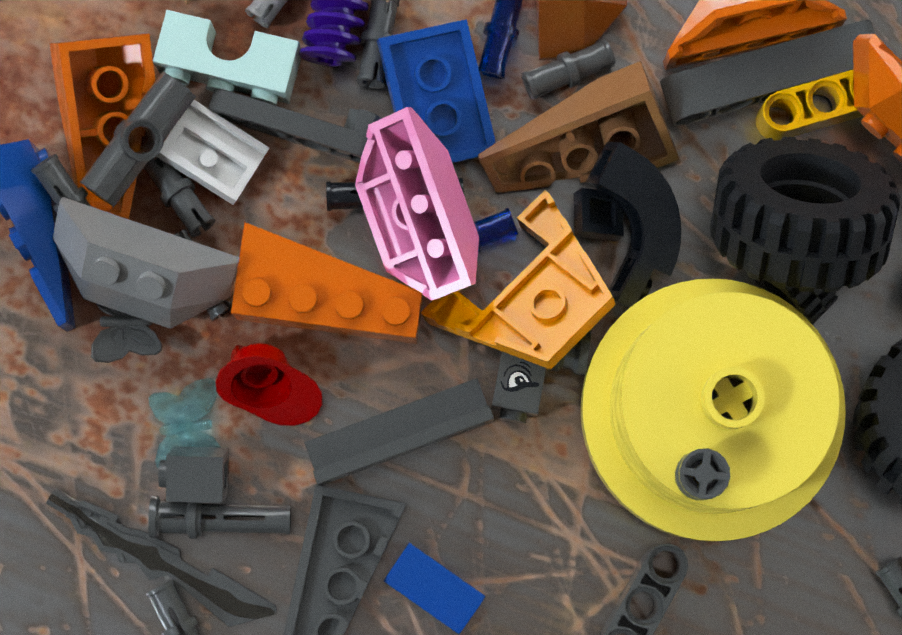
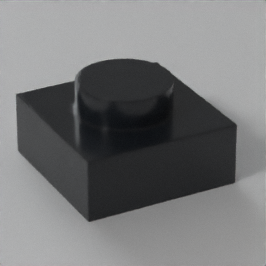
M580 188L573 193L575 237L616 242L624 236L623 208L615 199L596 189Z

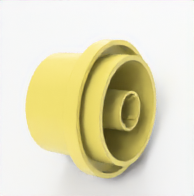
M695 279L676 283L655 291L632 305L609 328L598 344L590 360L581 395V424L585 445L590 460L606 488L621 505L646 524L671 535L691 540L728 541L747 538L766 532L797 514L819 492L829 477L837 460L845 429L846 406L841 375L827 343L818 330L794 306L779 296L763 288L728 279ZM714 390L717 398L712 400V392ZM727 412L730 419L723 417L722 414ZM708 448L717 451L726 459L730 467V480L727 488L721 495L708 500L696 501L686 497L679 490L675 482V469L677 463L684 455L697 449Z

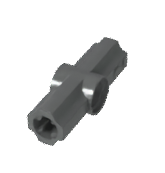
M162 72L130 116L117 125L114 137L80 183L114 207L146 163L160 153L164 139L196 96L177 79L171 77L166 72ZM141 126L147 132L148 142L142 150L134 152L129 146L128 138L133 129Z

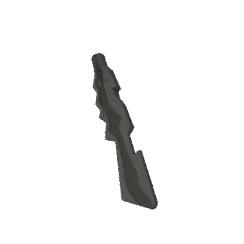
M57 488L53 490L46 502L47 505L71 520L77 534L92 537L100 551L117 554L119 562L137 563L149 580L168 575L228 627L274 615L277 611L275 604L218 570L212 568L208 576L181 560L179 548L159 538H150L149 533L146 531L128 528L118 522L121 516L88 501L74 499Z

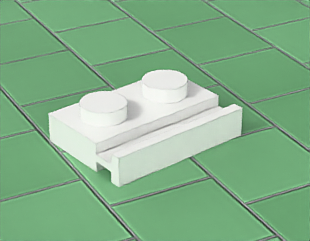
M193 100L169 133L160 153L156 157L234 205L269 150V147L196 100Z

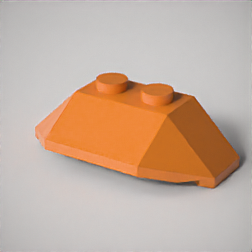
M699 0L668 49L663 60L664 69L669 70L758 50L842 26L847 20L844 9L829 0Z
M859 34L853 41L854 107L864 116L861 123L871 134L879 139L887 138L896 147L892 153L902 163V61L876 34Z

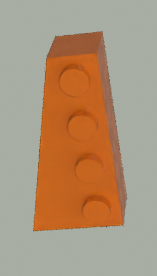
M244 222L240 259L231 314L237 320L417 344L421 318L420 312L422 311L423 303L421 292Z

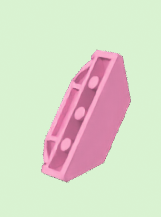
M406 107L369 124L366 133L368 139L361 156L355 186L386 272L423 293L422 295L431 301L474 285L476 283L479 235L448 150L412 107Z

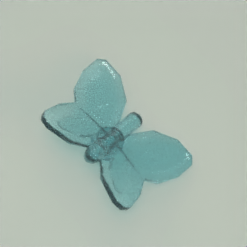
M212 378L196 380L187 385L179 396L164 392L153 393L149 397L148 404L155 417L165 423L159 429V432L165 435L166 438L158 446L155 458L157 468H159L161 459L166 460V455L173 446L221 448L214 437L200 432L212 428L210 419L199 420L211 411L217 397L216 383Z

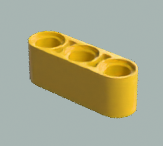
M853 70L771 94L757 112L755 120L759 133L766 139L782 140L783 137H795L863 117L854 107ZM814 95L827 97L832 104V111L826 113L819 111L814 106L812 97ZM778 107L785 110L789 116V124L779 125L773 122L769 116V109Z

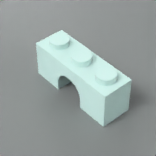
M166 10L153 58V63L159 73L166 72L185 86L189 85L190 80L207 84L206 89L214 92V89H223L231 92L237 91L250 94V98L275 106L277 101L290 103L301 57L298 55L301 49L299 41L254 31L251 46L246 54L236 60H222L212 54L216 31L211 20Z

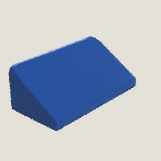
M408 543L383 580L458 634L461 633L486 597L411 543Z

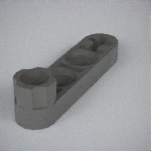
M214 89L208 106L209 110L230 123L356 163H360L368 139L366 137L368 125L382 119L377 114L366 110L350 109L345 125L342 127L223 89Z

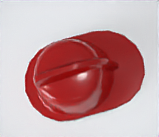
M271 344L236 345L232 350L230 362L220 369L215 379L216 392L224 401L277 425L295 426L306 423L318 414L322 406V391L316 381L290 366L284 353Z

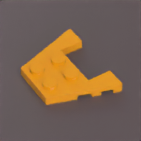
M544 190L517 217L521 228L546 246V248L484 310L479 309L457 291L433 300L420 313L424 320L432 326L551 370L616 304L611 292L587 253L584 252L577 241L571 227L561 215L550 193Z

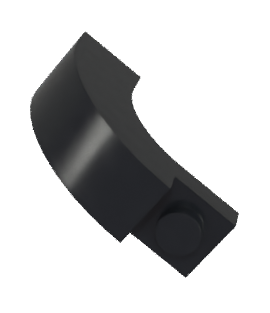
M606 142L586 183L615 199L628 217L631 228L630 247L609 287V291L616 304L630 308L648 295L652 286V279L650 277L653 272L671 277L680 251L681 218L674 193L656 166L646 157L621 142Z

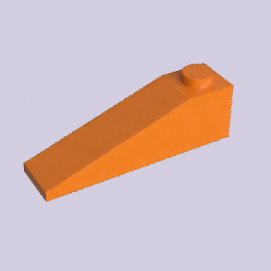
M150 34L50 43L55 86L73 181L78 188L84 187L88 193L85 198L91 207L129 219L137 177L114 207L88 190L80 181L114 137L117 125L130 116L155 82ZM141 126L133 129L128 138L129 146L134 152L140 151L142 137L145 136L146 131Z

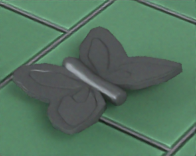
M97 304L99 310L110 315L100 318V326L110 328L100 331L91 344V357L95 362H114L122 359L129 351L142 356L157 355L162 351V344L159 338L149 328L153 324L152 322Z

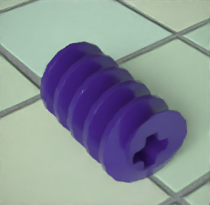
M311 0L310 6L315 12L309 14L306 20L308 27L311 29L305 31L302 36L303 43L308 47L301 48L298 55L308 62L329 67L341 66L342 62H355L357 56L345 50L346 45L360 44L361 39L350 33V28L364 27L365 22L354 16V11H367L369 8L368 3L363 0Z

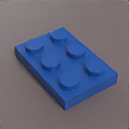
M467 19L387 36L377 40L394 113L406 107H412L446 147L452 163L478 158L479 153L496 143Z

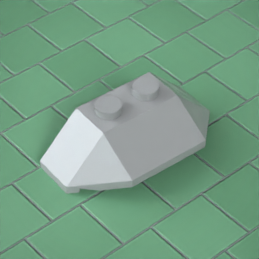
M62 197L59 201L53 240L83 299L171 329L229 298L240 257Z

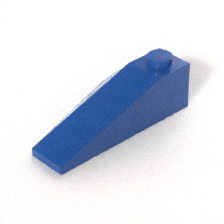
M29 139L0 145V213L5 220L11 219L14 226L9 228V237L26 261L31 259L34 267L29 269V272L58 327L68 332L76 328L69 271L53 240L57 213L52 208L55 202L36 175L31 172L33 167L51 155L46 148L39 150Z

